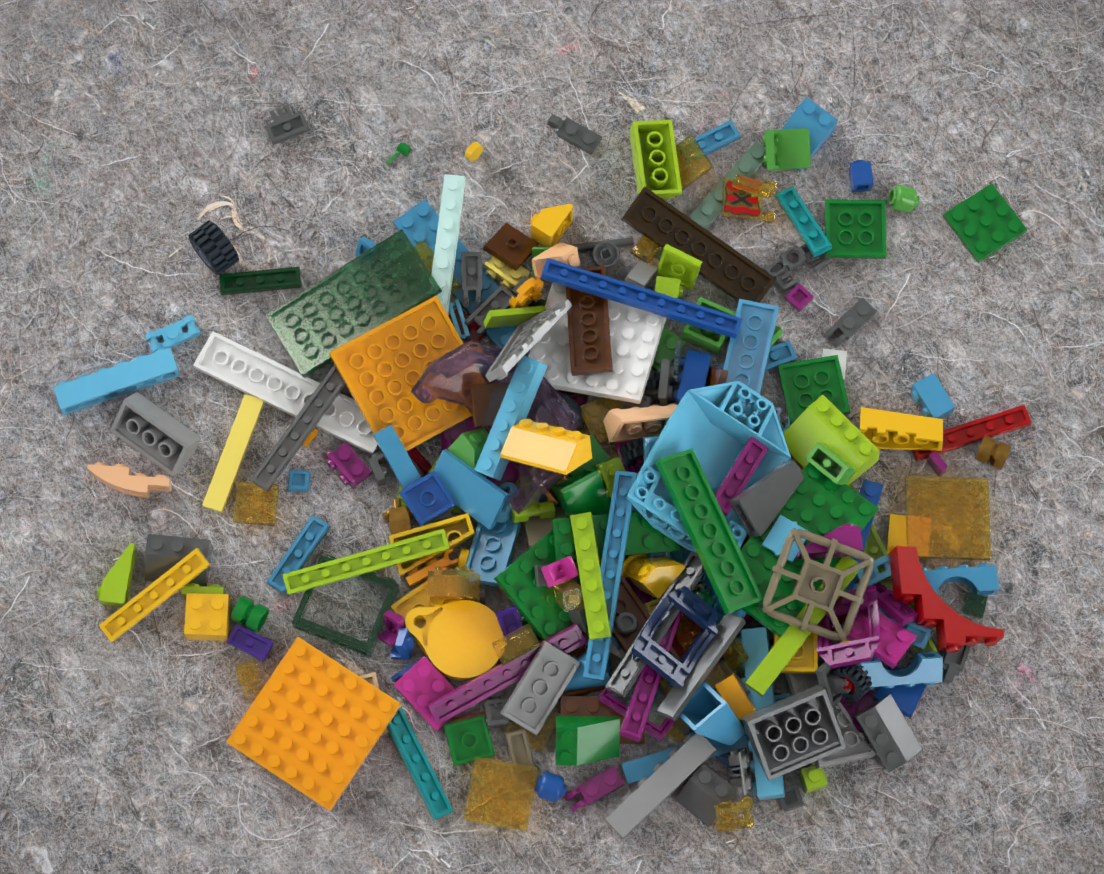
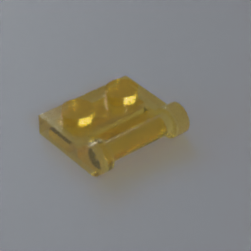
M745 797L741 802H722L719 805H715L717 832L752 827L754 825V817L752 816L753 800ZM743 812L742 818L738 819L737 813Z

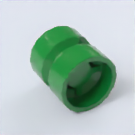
M243 595L237 601L232 611L231 620L239 624L246 623V628L257 633L263 627L270 609L260 603L254 605V600Z

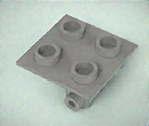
M746 748L739 752L738 750H730V755H728L729 765H740L731 767L730 770L741 769V773L730 774L731 777L741 776L731 779L732 787L736 789V793L744 792V795H747L751 791L752 782H754L753 775L749 774L748 771L751 761L750 753H746Z

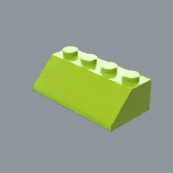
M672 119L633 121L629 135L638 194L645 186L663 200L681 195L682 186Z

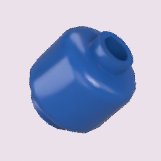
M544 772L543 775L538 776L534 791L537 792L538 797L541 799L557 802L560 797L564 798L567 785L564 784L563 776Z

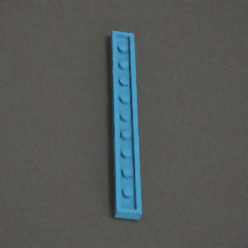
M616 470L600 567L611 636L633 506L626 497L637 477V473ZM612 637L590 640L589 638L583 678L605 681Z

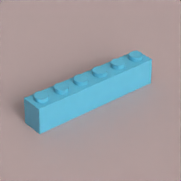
M160 348L153 354H143L136 357L135 360L129 362L122 361L111 368H101L97 370V373L91 375L84 374L70 382H60L58 386L53 388L63 415H67L176 378L180 374L171 348Z
M525 355L519 360L474 469L475 471L501 481L509 461L501 458L500 455L511 427L519 423L520 420L526 419L548 365Z

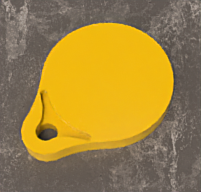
M459 600L440 606L417 607L410 610L406 615L405 624L411 636L421 645L432 665L448 678L459 681L473 680L495 668L502 657L505 638L496 614L479 602ZM416 619H424L426 625L423 628H418L414 625Z

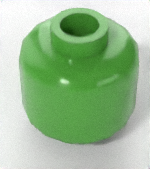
M897 185L891 189L888 197V202L891 204L892 209L906 213L911 212L914 207H917L920 200L916 189L904 185Z

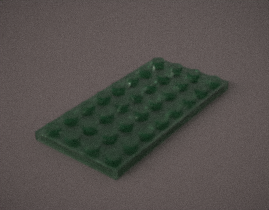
M403 229L265 315L299 372L305 378L332 361L329 352L441 293L442 290Z

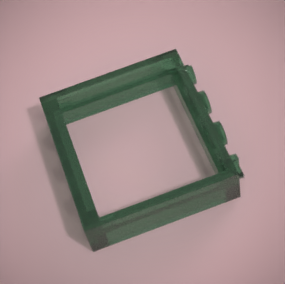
M320 555L317 564L335 560L337 558L331 555H327L326 557ZM375 572L355 576L389 590L367 643L303 619L315 588L305 591L293 618L292 626L302 632L371 657L378 641V635L385 624L383 614L387 610H391L390 606L394 603L399 591L398 584L392 578L384 577L383 579L376 576Z

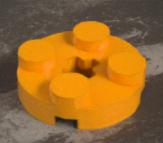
M536 276V280L532 277L525 281L516 290L519 293L517 297H511L509 306L511 308L529 307L528 305L532 301L537 302L543 295L541 290L544 287V282L538 276Z

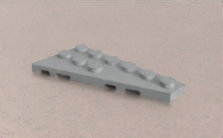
M567 299L519 324L485 376L488 381L504 379L511 368L534 345L538 344L542 340V336L572 307L570 301Z

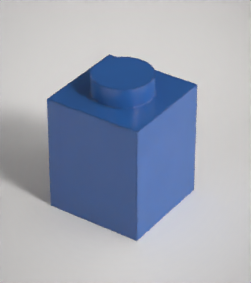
M856 160L850 164L851 192L872 190L871 161Z

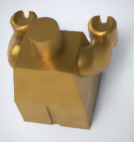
M401 499L393 500V508L382 513L383 521L389 520L390 534L411 530L410 518L414 517L408 507H402Z

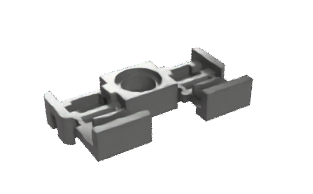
M806 244L800 247L795 245L780 254L779 260L768 267L764 264L763 270L776 278V283L785 293L799 284V278L794 279L790 274H792V270L804 264L806 259L807 263L813 265L812 270L815 273L830 265L831 260L830 258L827 259L824 254L814 257ZM790 254H795L798 256V261L791 263L787 257Z

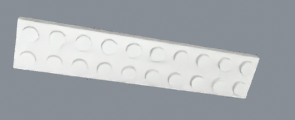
M213 331L193 365L195 369L250 396L257 397L294 417L298 415L320 385L319 382ZM340 393L316 428L372 455L375 454L378 444L354 399Z

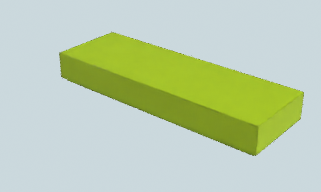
M545 306L489 310L483 323L485 328L515 326L546 311Z

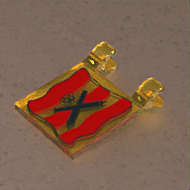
M724 177L721 217L773 223L776 219V213L772 211L762 212L763 191H776L777 182Z

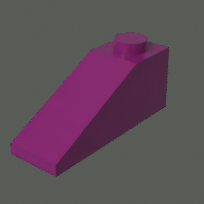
M851 523L843 524L841 527L822 536L830 540L834 538L838 540V543L863 551L860 526H854ZM814 542L805 546L810 559L825 558L828 551L827 547ZM800 551L797 554V560L803 559ZM834 551L833 557H851L838 551Z

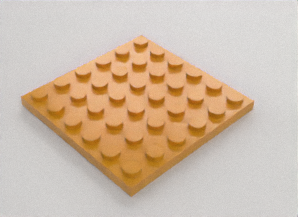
M437 295L329 352L331 359L373 434L392 425L406 451L473 416L469 386L486 384Z
M297 637L226 743L331 811L402 704Z

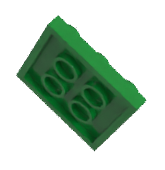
M992 183L943 214L945 221L977 263L1027 232L1025 225Z
M825 199V235L832 245V249L825 252L826 258L886 259L885 200Z
M838 355L778 365L777 369L790 424H793L806 408L822 395L843 415L850 414Z

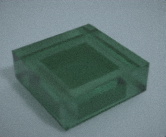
M967 592L962 613L983 618L987 597Z

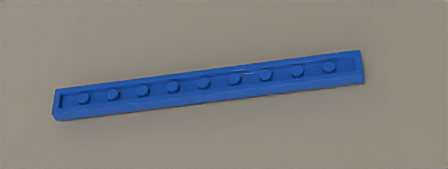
M548 258L541 274V279L734 339L737 337L742 318Z

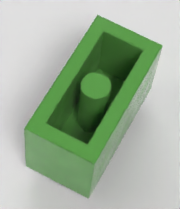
M817 442L805 458L838 485L846 484L856 470L854 466L824 443Z

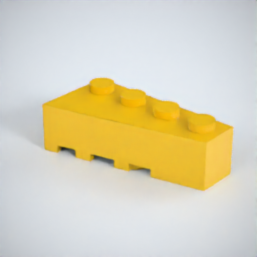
M861 407L860 431L878 449L942 451L943 419Z

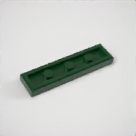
M300 267L219 275L221 295L301 288Z

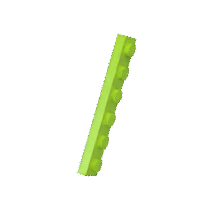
M592 513L570 515L590 640L612 637Z

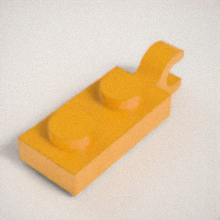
M453 548L445 552L443 559L437 560V558H434L426 563L427 567L421 570L416 568L407 573L408 577L405 578L408 587L411 588L446 569V567L457 564L458 558L455 560L448 558V555L454 552Z

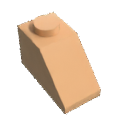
M562 242L532 258L535 277L538 276L539 278L547 258L574 267L580 265L577 247Z

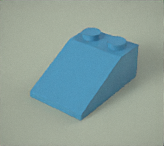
M806 97L781 130L809 129L812 158L836 130L838 119Z

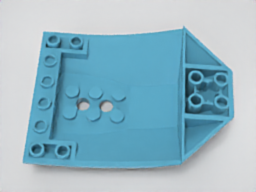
M740 381L688 390L664 426L626 498L653 528L687 550L697 553L655 462L658 459L693 448L715 494L748 439L753 437L769 449L743 490L745 491L780 464L788 462L791 458L773 403ZM732 508L729 514L725 516V519L740 548L747 535V531Z

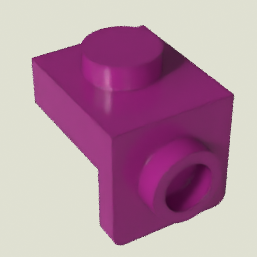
M387 610L383 614L386 629L378 635V640L390 647H394L399 629L405 628V620L400 614Z

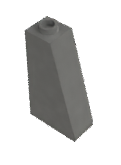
M794 460L783 462L729 502L749 537L761 536L804 479L801 468Z

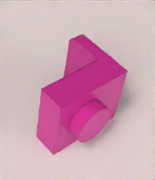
M571 556L541 568L548 587L579 575Z

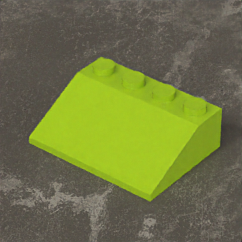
M824 395L808 406L783 434L790 456L803 469L809 463L805 458L817 442L828 445L856 468L855 472L846 482L848 486L879 461L880 450Z

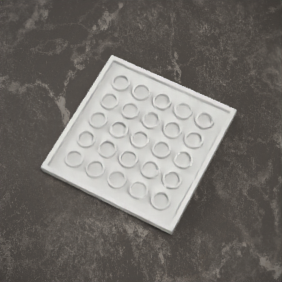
M552 283L545 304L546 310L567 300L566 286ZM608 300L613 372L572 376L568 315L566 312L542 336V340L530 349L528 357L548 365L540 387L640 404L666 317Z

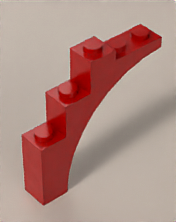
M896 546L889 553L894 600L902 601V603L914 602V610L918 613L916 625H924L925 628L936 627L938 650L955 653L964 645L972 646L977 643L984 644V646H995L1004 638L1003 629L990 628L974 623L956 613L942 601L924 575L916 547Z

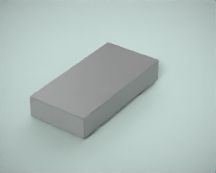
M639 260L626 276L624 282L645 288L656 274L657 268Z

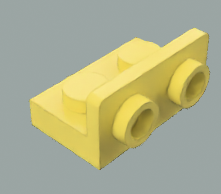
M492 257L489 262L486 261L484 263L485 274H489L493 280L496 279L501 282V285L509 291L524 276L527 278L530 276V271L520 266L515 271L495 257Z

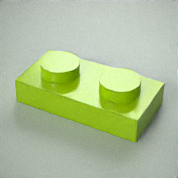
M190 583L182 587L181 590L184 600H186L187 593L226 594L224 587H221L219 584H209L208 587H204L199 584Z

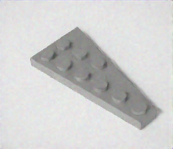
M785 673L792 695L819 685L816 674ZM839 701L832 709L847 748L814 761L817 769L867 759L877 755L874 749H871L866 743V738L862 732H858L852 723V718Z

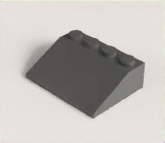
M820 685L811 687L741 717L747 736L768 781L847 748L826 689Z

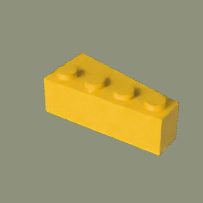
M469 513L388 537L391 544L445 529L451 549L474 537V530ZM446 551L396 565L400 579L407 576V573L416 568L419 569L430 560L445 554Z

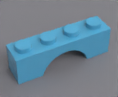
M981 563L977 567H969V565L964 564L951 569L948 566H940L936 570L922 568L926 579L936 594L938 589L948 582H961L967 585L975 596L996 595L999 590L996 565L990 566V563Z
M937 651L918 652L908 666L899 670L884 668L881 661L873 656L871 661L858 663V666H863L864 671H868L867 676H871V689L879 686L894 688L895 685L912 687L920 683L934 685L935 682H942L943 657Z

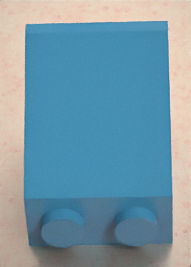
M705 681L679 715L695 733L732 746L746 734V730L728 703Z

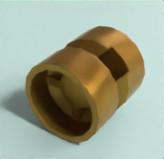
M985 435L975 460L984 464L990 462L991 467L1002 470L1012 446L1003 442L996 443L994 438Z

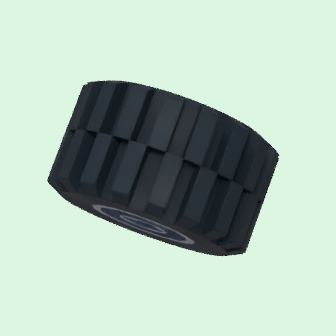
M208 220L189 234L192 247L213 273L220 275L239 261L234 246L215 223Z

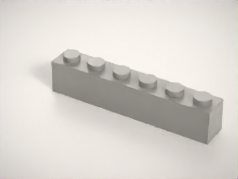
M691 732L683 740L685 744L680 749L675 747L668 754L670 758L665 763L661 761L652 769L655 773L649 778L647 776L642 778L637 783L639 786L634 792L630 790L622 797L623 803L619 807L614 805L606 813L608 816L605 819L606 822L622 839L627 837L716 752V749L704 736Z

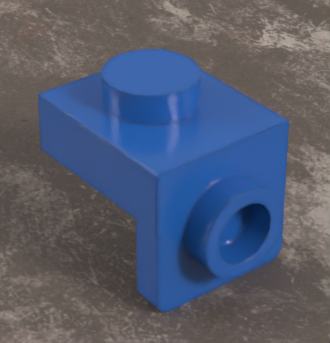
M408 628L399 629L395 646L392 647L390 653L391 659H411L415 641Z

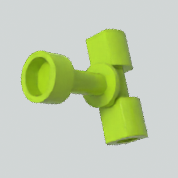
M530 477L519 478L516 481L518 491L524 494L525 502L523 506L512 507L513 522H525L529 520V517L538 515L540 519L555 517L553 501L539 503L537 499H533L531 491L534 485Z

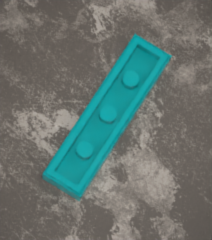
M793 186L775 194V198L814 257L832 249L830 241Z

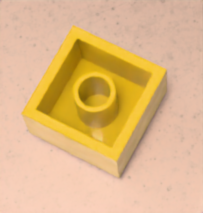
M187 593L184 635L187 640L227 641L231 612L229 594Z

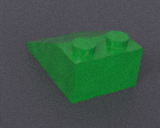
M556 715L555 765L578 766L619 757L620 717Z

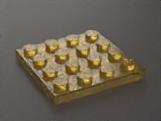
M906 476L907 546L917 548L918 558L991 559L988 479Z

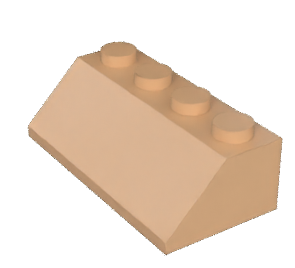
M672 403L667 406L652 405L644 408L632 407L622 410L615 408L610 410L603 420L609 442L631 441L640 437L659 436L677 404Z

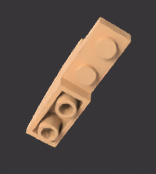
M96 462L94 465L88 464L90 474L98 481L128 495L150 498L151 491L171 492L172 489L170 478L164 475L147 477L145 474L135 473L132 476L130 468L124 464H115V466H107V464Z

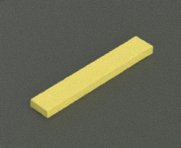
M247 394L244 395L202 506L204 508L223 513L265 403L263 400Z

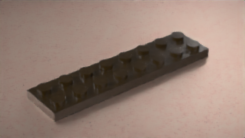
M645 186L621 219L662 249L668 244L702 261L699 275L738 302L739 299L760 303L776 280L775 277Z

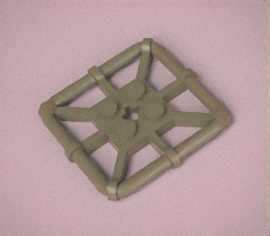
M794 528L790 530L791 533L786 537L777 564L773 566L772 571L774 572L763 599V613L779 621L796 626L800 631L804 632L806 630L825 638L842 642L846 640L850 633L859 606L864 602L862 598L871 577L875 561L873 557H870L865 552L838 543V540L834 538L830 540L812 532ZM801 538L828 548L823 564L810 559ZM794 540L804 560L799 575L784 569ZM834 551L862 560L842 571L829 566ZM865 567L855 596L840 590L846 575ZM781 575L797 580L791 595L771 603ZM821 579L824 587L816 591L813 583ZM838 595L852 600L843 628H841L833 610ZM795 599L808 604L802 620L775 610ZM814 606L827 611L836 632L809 623Z

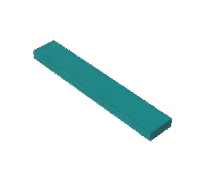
M400 707L386 728L433 821L452 813L454 810L402 707Z

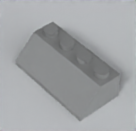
M138 392L123 400L110 429L113 434L173 477L179 473L191 458L201 440V437Z

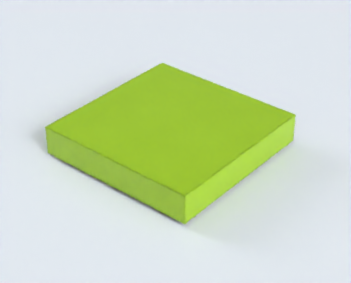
M666 244L663 248L656 273L663 277L681 279L680 286L692 291L702 261Z

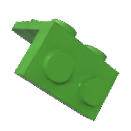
M809 129L765 130V135H763L764 147L766 146L764 166H767V170L803 169L811 166Z

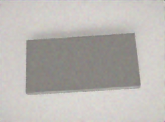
M544 640L500 713L538 735L581 662Z

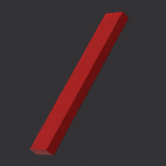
M1021 405L943 430L942 451L935 452L939 455L982 441L985 435L992 438L1029 426L1032 422L1025 405ZM912 450L916 462L928 458L934 452L930 450Z

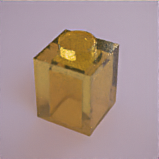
M573 579L553 586L557 605L565 612L584 606L581 586Z

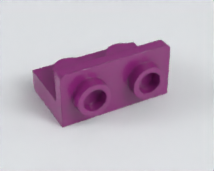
M347 442L332 453L330 451L326 453L328 459L326 463L333 471L336 469L340 473L339 478L345 486L349 484L354 489L372 475V471Z

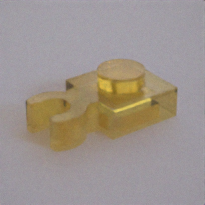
M253 661L235 665L239 687L245 686L243 690L244 699L248 700V692L254 691L257 697L259 690L254 685L260 683L257 662Z

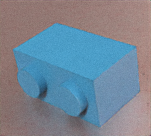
M935 373L913 384L910 394L913 401L919 403L924 417L943 419L953 413L955 406Z

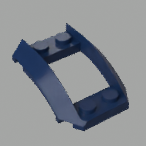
M686 586L668 593L651 615L633 645V659L636 657L640 658L668 681L667 686L683 687V682L687 675L690 674L696 661L711 639L718 633L716 629V621H718L717 611ZM673 605L702 628L679 661L651 639L656 628Z

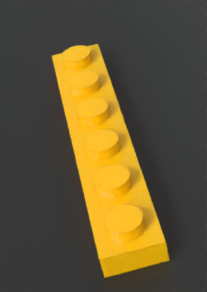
M196 548L102 622L99 627L110 642H114L211 564L199 548Z

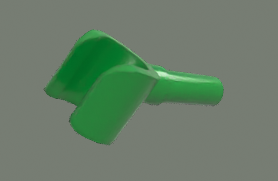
M400 143L396 152L386 163L390 165L400 154L408 156L411 151L410 146L406 143Z

